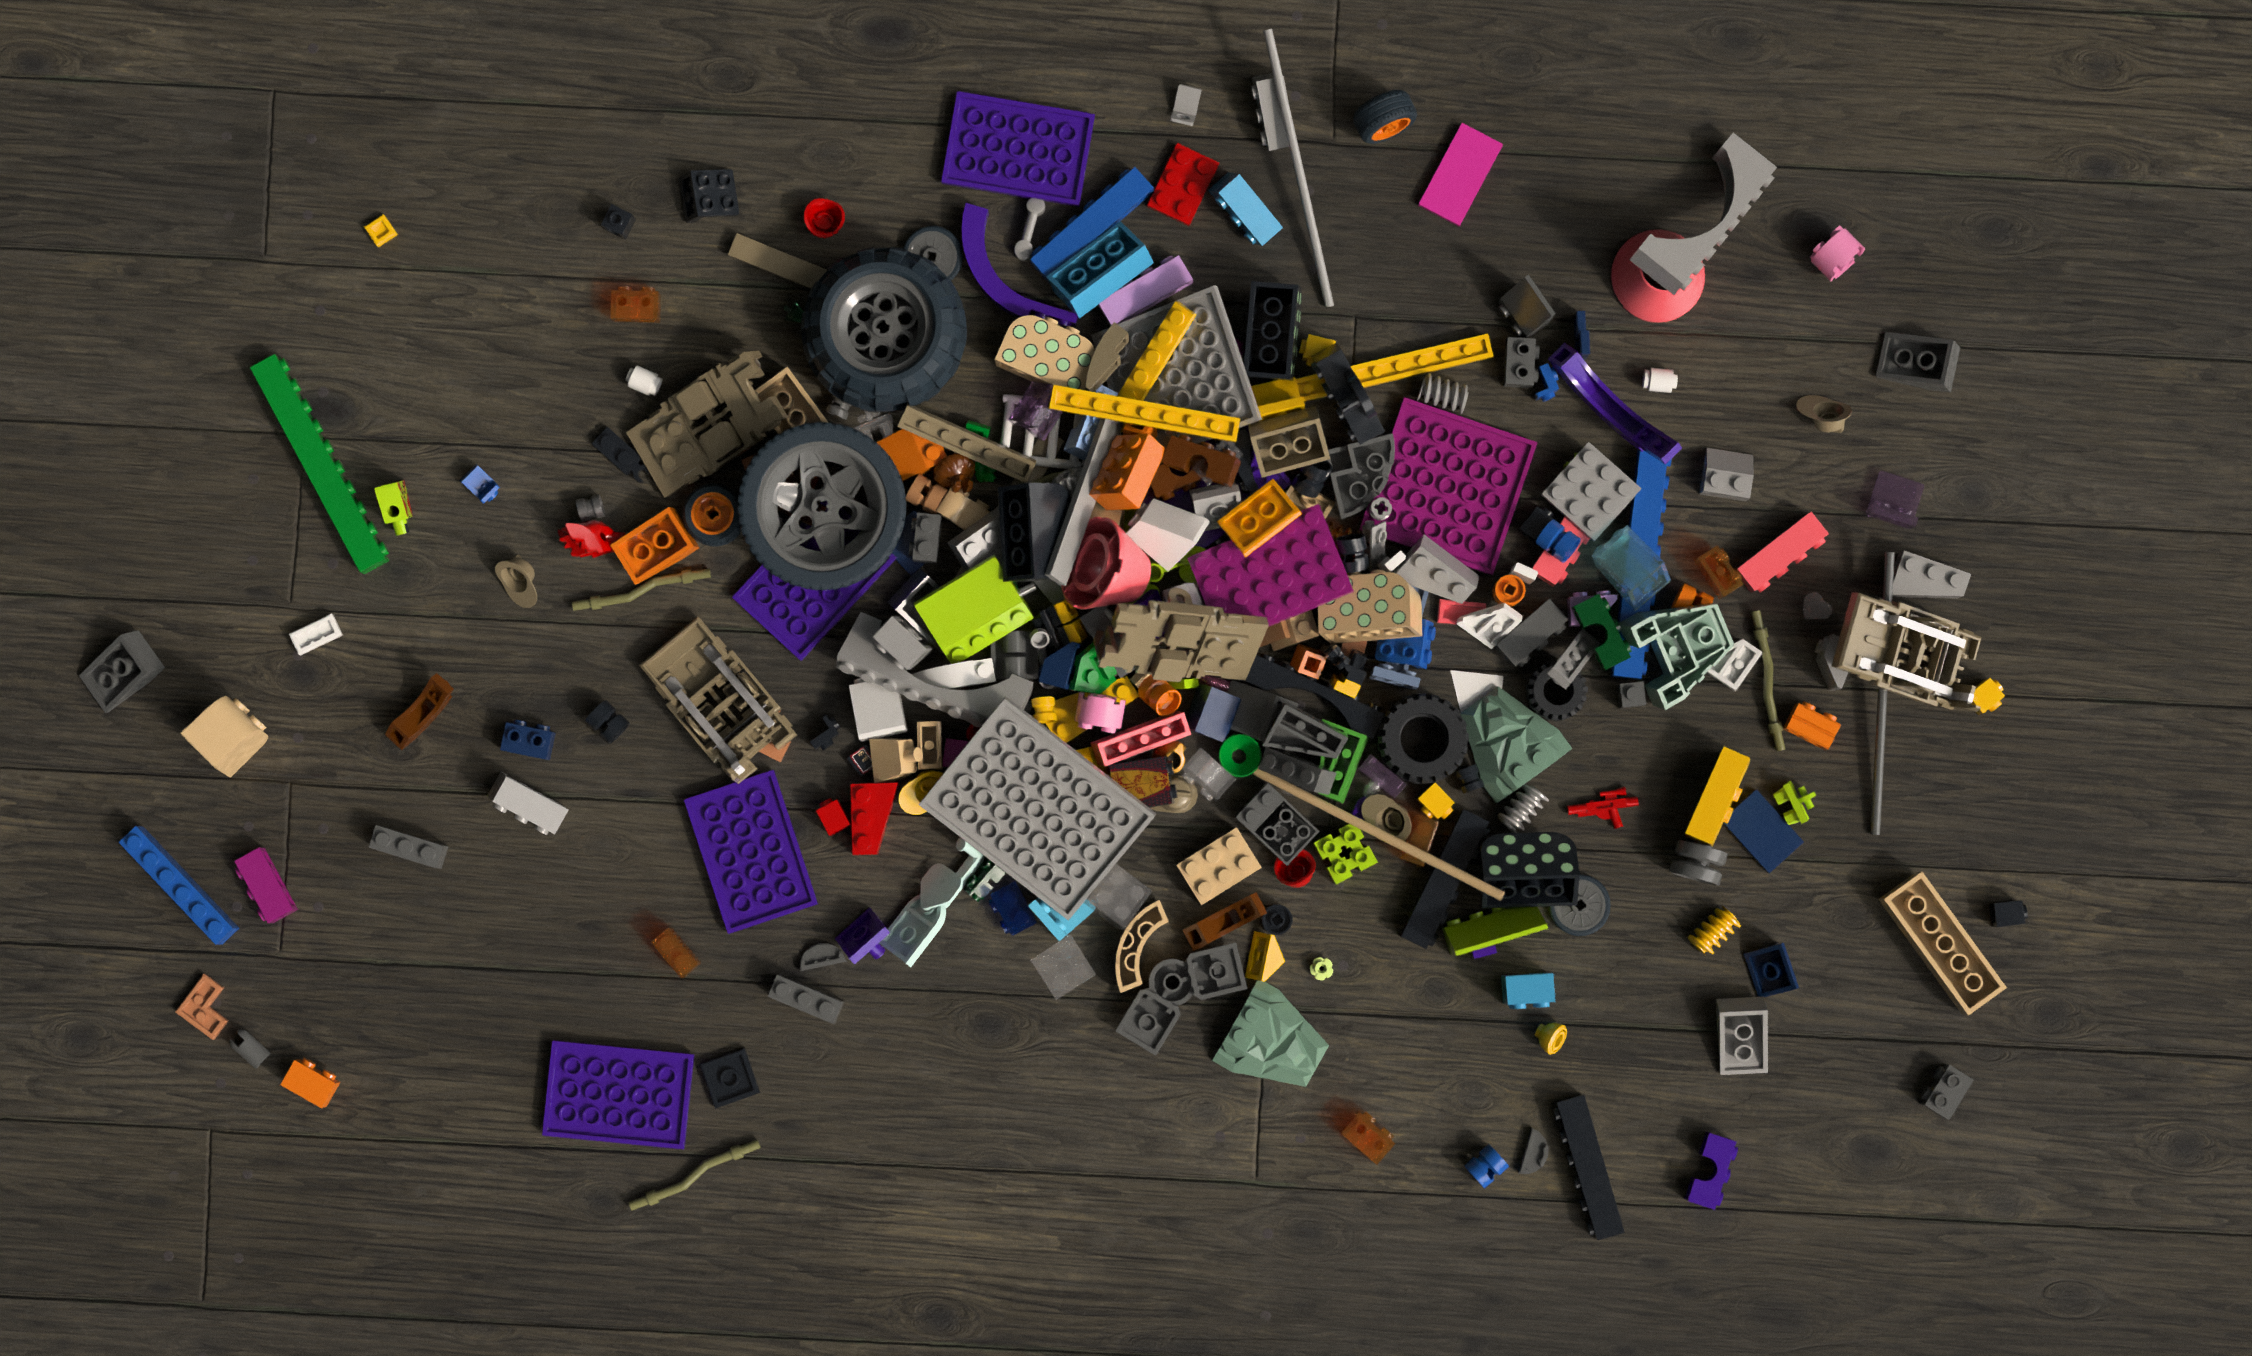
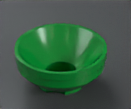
M1237 734L1227 738L1219 750V761L1222 768L1228 774L1235 777H1246L1253 774L1258 769L1262 760L1259 744L1253 738L1244 734ZM1235 750H1242L1245 753L1246 759L1243 763L1237 764L1233 761L1232 753Z

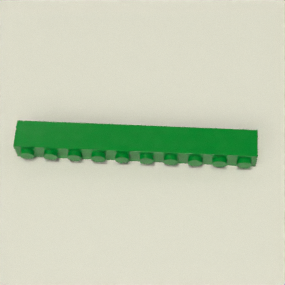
M274 354L251 366L250 369L359 572L366 574L389 562L387 557L389 551L383 541H378L376 526L372 521L368 522L364 515L367 513L361 500H356L354 496L356 489L350 480L346 481L342 474L345 472V469L339 459L335 461L332 455L334 448L328 439L324 440L320 433L323 431V428L317 419L313 420L310 414L313 411L308 400L306 398L302 399L299 391L302 389L295 378L291 379L288 373L291 369L285 358L281 359Z

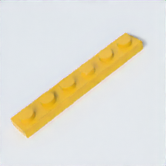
M1179 301L1174 302L1118 393L1119 397L1144 401L1196 317V313ZM1123 423L1121 432H1123V428H1124V426H1125L1126 423Z

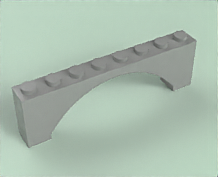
M1735 133L1731 134L1712 158L1718 164L1725 191L1724 210L1719 224L1712 230L1692 238L1664 239L1650 234L1630 258L1631 262L1673 295L1680 288L1684 291L1693 281L1690 275L1694 274L1696 276L1704 267L1702 260L1708 261L1716 252V249L1713 248L1714 245L1717 244L1720 247L1728 237L1725 233L1728 229L1732 232L1740 222L1737 217L1739 215L1744 217L1752 207L1748 203L1750 201L1755 203L1763 193L1760 188L1763 186L1766 189L1774 179L1771 174L1777 167Z
M860 612L837 655L836 668L842 672L858 676L865 682L880 685L887 691L902 694L909 700L924 703L931 709L946 712L953 718L968 721L975 727H981L1005 696L1024 710L1032 695L1034 682L1011 674L1009 679L998 684L974 690H950L921 681L904 668L901 670L892 661L894 657L888 651L883 653L876 647L875 643L877 641L873 636L881 629L882 620Z

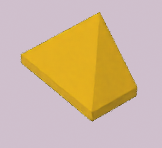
M1254 931L1245 978L1265 982L1285 960L1274 935Z

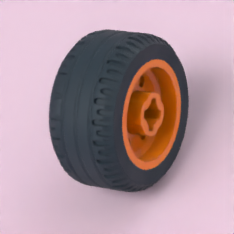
M1391 90L1377 95L1361 105L1353 116V123L1364 142L1375 144L1389 140L1407 130L1415 122L1417 111L1407 92Z
M716 483L696 488L687 497L682 510L683 523L688 533L695 540L707 546L717 547L732 542L741 533L737 509L738 495L729 487ZM717 511L718 516L712 519L710 514Z

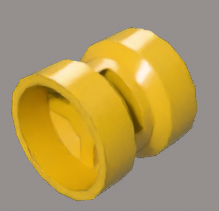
M1048 696L1031 699L1032 707L1035 709L1033 718L1040 723L1057 721L1056 713L1053 710L1055 697Z

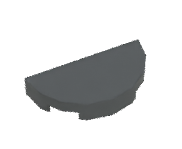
M818 943L809 947L803 954L800 961V971L847 961L844 953L838 947L829 943Z
M1530 1128L1518 1170L1519 1174L1536 1172L1544 1166L1548 1158L1549 1148L1546 1139L1539 1131Z

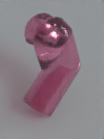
M1211 675L1200 677V680L1207 686L1214 687L1223 692H1227L1230 682Z

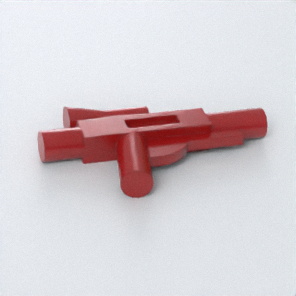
M1624 786L1615 790L1599 792L1600 797L1605 796V801L1594 802V800H1590L1589 803L1567 806L1568 815L1578 814V817L1596 815L1600 819H1611L1614 829L1623 827L1617 809L1638 806V797L1617 799V795H1626V788Z

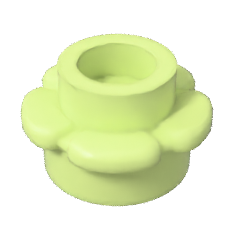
M1315 958L1310 966L1311 974L1317 980L1329 978L1333 973L1332 962L1328 958ZM1321 966L1324 967L1323 971H1320L1319 969Z

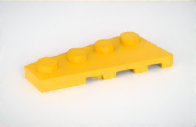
M1127 676L1117 679L1101 693L1102 695L1117 697L1116 702L1119 703L1121 699H1125V706L1139 697ZM1088 692L1084 693V697H1088V695H1090V693ZM1079 693L1055 700L1053 710L1056 713L1057 721L1046 723L1049 730L1065 743L1088 730L1078 727V722L1075 721Z

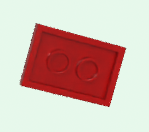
M1177 143L1147 207L1189 227L1213 179L1219 162Z

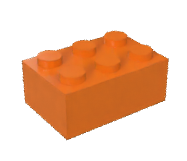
M1149 433L1117 435L1111 443V448L1102 463L1097 478L1093 482L1089 495L1106 510L1139 509L1166 449Z

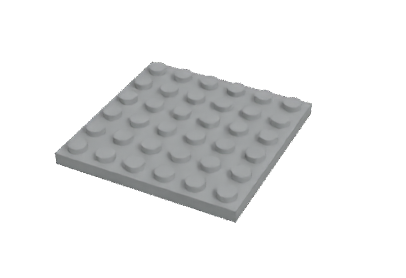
M1213 285L1176 300L1197 315L1144 401L1240 418L1239 428L1262 420L1218 287ZM1174 302L1118 324L1128 332L1129 343L1118 353L1121 365L1106 380L1109 389L1117 393L1120 392ZM1109 328L1091 335L1095 348ZM1157 429L1158 435L1155 440L1166 449L1171 435L1179 437V434L1188 436L1196 444L1213 438Z

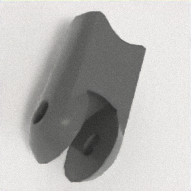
M236 1030L244 1041L240 1044L230 1037V1046L252 1067L257 1069L271 1052L246 1030Z

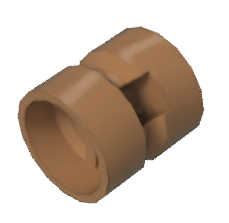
M919 474L906 495V501L916 507L921 505L922 510L929 514H936V510L947 495L948 489L939 484L932 485L930 479Z

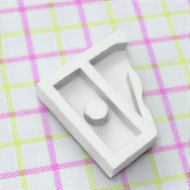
M1501 603L1460 616L1457 619V625L1492 649L1522 621V615L1506 603Z
M1742 639L1734 643L1729 652L1715 667L1712 666L1707 673L1736 692L1762 655V651Z

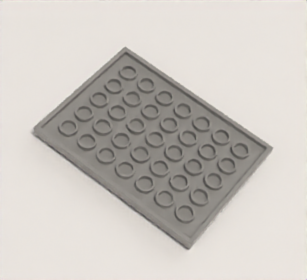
M1006 696L919 804L1067 920L1073 916L1156 815L1152 809Z

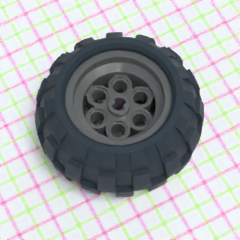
M871 247L858 250L857 253L844 259L841 258L828 267L826 273L811 288L801 318L803 350L808 364L822 385L842 402L858 407L861 410L876 413L904 411L907 403L910 406H915L925 400L928 401L938 394L940 389L957 371L967 339L965 311L960 296L951 280L932 261L897 247L875 249ZM884 301H890L892 308L889 311L880 310V304ZM862 311H869L871 313V317L867 321H860L858 316ZM904 314L912 317L911 322L907 325L899 323V318ZM885 322L889 330L886 333H881L877 327L880 323ZM860 334L869 336L868 342L864 345H859L856 342V338ZM902 337L910 340L906 348H899L897 346V341ZM880 347L888 349V354L884 358H878L875 355L876 350Z

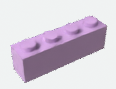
M1179 255L1175 258L1173 256L1165 258L1160 262L1161 266L1154 270L1152 267L1146 269L1140 274L1141 277L1135 281L1130 280L1120 290L1114 292L1098 304L1108 324L1111 326L1113 322L1120 324L1132 319L1191 285L1193 278Z

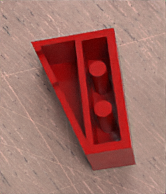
M900 783L851 784L853 855L879 854Z

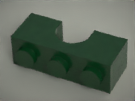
M1600 594L1571 608L1581 629L1590 625H1597L1605 633L1603 644L1592 650L1602 671L1631 658L1629 654L1632 652L1631 647L1626 639L1622 640L1619 634L1621 631L1620 625L1616 618H1611L1608 612L1611 608L1605 597L1601 598Z

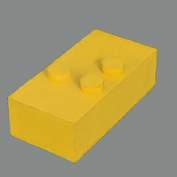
M1723 747L1685 832L1686 838L1713 847L1723 822L1728 824L1731 818L1733 808L1730 806L1732 802H1737L1743 789L1739 788L1750 763V757Z

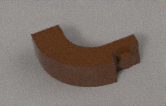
M439 674L433 675L420 696L404 713L390 724L385 735L403 750L442 712L453 697L451 693L454 688Z
M1257 892L1187 927L1183 932L1193 951L1263 916L1267 912Z

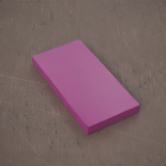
M1462 123L1418 206L1460 227L1503 144Z

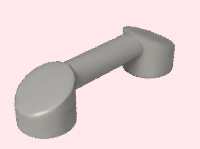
M1030 198L1027 201L1028 217L1022 239L1014 247L1015 256L1021 261H1027L1032 257L1033 248L1030 241L1037 216L1042 215L1045 211L1043 200Z
M1038 628L1029 634L1031 644L1037 648L1041 666L1048 657L1046 646L1050 639L1045 629ZM1040 682L1043 688L1051 689L1055 687Z

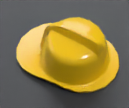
M926 770L908 782L899 793L898 801L901 808L906 813L912 815H920L927 812L919 804L943 773L935 770Z

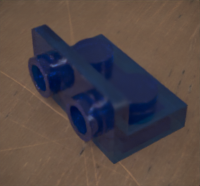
M1016 881L990 894L992 899L989 900V903L994 913L999 911L1003 920L1000 921V924L1005 934L1010 932L1014 936L1038 923Z

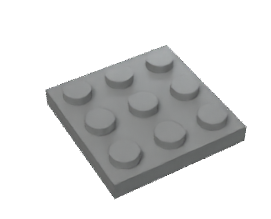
M1588 442L1541 496L1594 542L1642 488Z

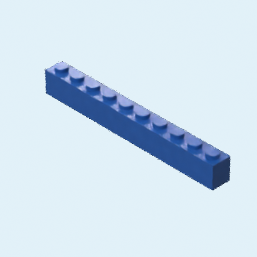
M1638 449L1634 482L1642 489L1631 500L1617 617L1618 623L1638 612L1650 611V605L1654 606L1656 593L1652 591L1653 582H1657L1658 569L1655 568V561L1660 558L1661 545H1657L1658 536H1662L1664 522H1660L1661 513H1665L1666 499H1663L1664 490L1668 489L1669 485L1666 467H1670L1671 460L1665 465L1646 451L1641 452ZM1620 631L1619 634L1622 640H1625L1622 635V632ZM1650 643L1641 648L1630 646L1632 650L1629 653L1631 658L1613 666L1610 677L1632 680L1642 679V675H1646L1647 661H1644V654L1649 651Z

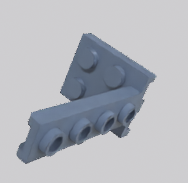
M1412 586L1420 595L1423 615L1429 592ZM1390 662L1380 663L1378 667L1374 666L1369 675L1371 680L1382 681L1394 686L1397 685L1412 691L1419 687L1421 678L1416 677L1415 672L1408 671L1409 665Z

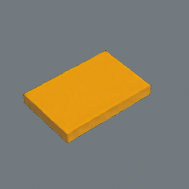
M1271 479L1219 519L1217 523L1241 553L1247 557L1302 513L1277 482Z

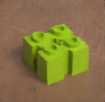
M1351 824L1338 829L1340 836L1333 839L1331 834L1313 843L1321 860L1327 857L1331 866L1327 867L1326 870L1334 885L1353 876L1350 870L1357 867L1360 872L1378 863L1369 846L1363 848L1360 839L1364 838L1361 830ZM1342 846L1351 850L1349 853L1350 858L1347 860L1345 857L1341 858L1339 856V853L1342 852Z

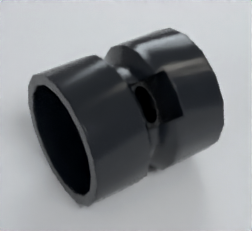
M1326 460L1300 467V470L1296 472L1291 481L1292 487L1304 496L1316 498L1332 471L1331 463Z
M1347 534L1335 538L1337 550L1341 554L1340 557L1347 573L1364 571L1370 568L1368 554L1364 552L1367 548L1365 534Z
M605 700L589 714L585 722L594 731L599 730V736L609 745L628 728L630 722L622 714H615L616 709Z
M1271 905L1265 909L1267 913L1261 916L1263 928L1273 935L1286 933L1293 923L1290 910L1283 905Z

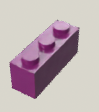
M259 847L235 860L237 865L235 871L241 880L244 879L248 885L246 891L252 901L256 900L259 906L257 912L263 921L275 923L298 910L265 848Z

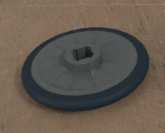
M926 226L916 230L909 236L903 248L908 250V252L927 259L929 258V252L936 253V261L932 262L950 280L956 277L962 265L963 253L958 239L950 231L939 226Z
M1580 874L1578 901L1580 899L1585 904V907L1578 911L1575 905L1549 906L1550 915L1554 923L1562 931L1574 936H1586L1598 931L1607 921L1611 907L1609 894L1602 883L1591 876Z

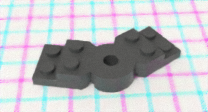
M1232 943L1190 953L1185 962L1179 959H1166L1159 962L1150 973L1149 988L1138 992L1117 1027L1116 1032L1156 1056L1180 1017L1178 1005L1187 1002L1192 995L1203 1000L1247 989L1237 944ZM1171 975L1178 977L1179 986L1176 989H1169L1165 983L1167 977Z

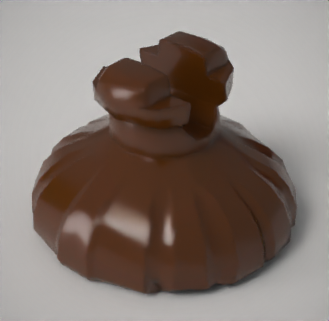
M959 453L949 455L935 466L934 479L936 483L944 488H951L954 493L959 492L960 488H962L963 493L970 492L973 488V482L970 478L975 472V461Z

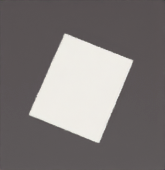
M1450 670L1460 712H1463L1497 686L1502 689L1503 676Z

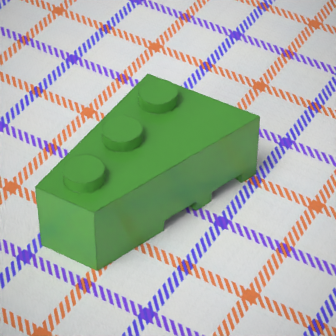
M1322 719L1323 722L1348 735V739L1337 759L1321 756L1320 766L1336 772V776L1329 795L1319 794L1343 804L1369 738L1366 735Z

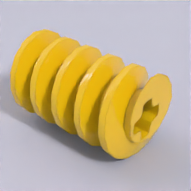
M1722 906L1723 910L1718 908L1714 910L1717 917L1713 915L1708 916L1710 924L1704 921L1701 923L1703 930L1698 928L1694 930L1697 937L1693 935L1688 936L1689 941L1703 955H1705V952L1714 954L1712 945L1721 947L1718 941L1719 938L1725 941L1728 940L1725 932L1734 934L1732 925L1741 927L1736 917L1724 906Z

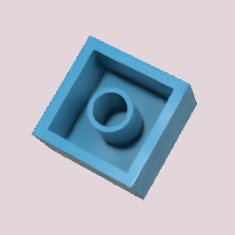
M1553 973L1501 976L1503 1004L1509 1005V1009H1524L1526 1004L1533 1003L1535 1008L1550 1007L1549 1002H1555Z

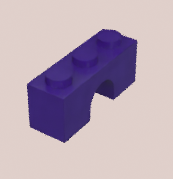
M1705 1132L1699 1154L1708 1157L1712 1161L1714 1166L1713 1173L1706 1179L1691 1177L1685 1200L1715 1210L1716 1205L1720 1206L1724 1195L1721 1192L1723 1183L1728 1182L1731 1170L1728 1167L1730 1161L1735 1160L1738 1152V1147L1735 1146L1736 1141Z

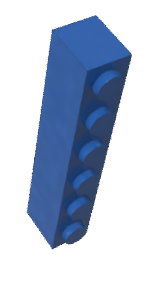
M1136 167L1131 171L1126 169L1118 177L1119 181L1114 186L1109 184L1101 192L1102 196L1097 201L1093 199L1083 208L1085 211L1079 217L1074 215L1066 223L1067 227L1062 232L1057 230L1048 239L1050 242L1044 248L1039 246L1032 252L1031 264L1048 283L1049 281L1046 276L1123 220L1154 192V187Z
M135 826L119 841L122 847L215 945H223L239 929L231 918L143 826Z

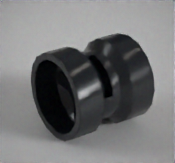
M1477 764L1455 772L1456 778L1461 781L1462 785L1460 788L1463 794L1485 786L1483 780L1478 776L1479 769Z

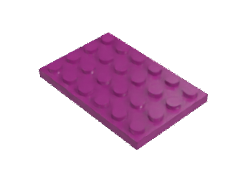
M1317 504L1300 511L1302 514L1247 557L1241 553L1232 540L1188 557L1206 606L1221 607L1224 613L1267 617L1268 627L1353 593V587L1320 505Z

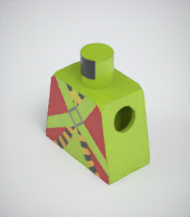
M404 480L374 488L385 524H393L396 536L409 533L406 519L412 517V511ZM394 506L399 509L398 515L393 511Z

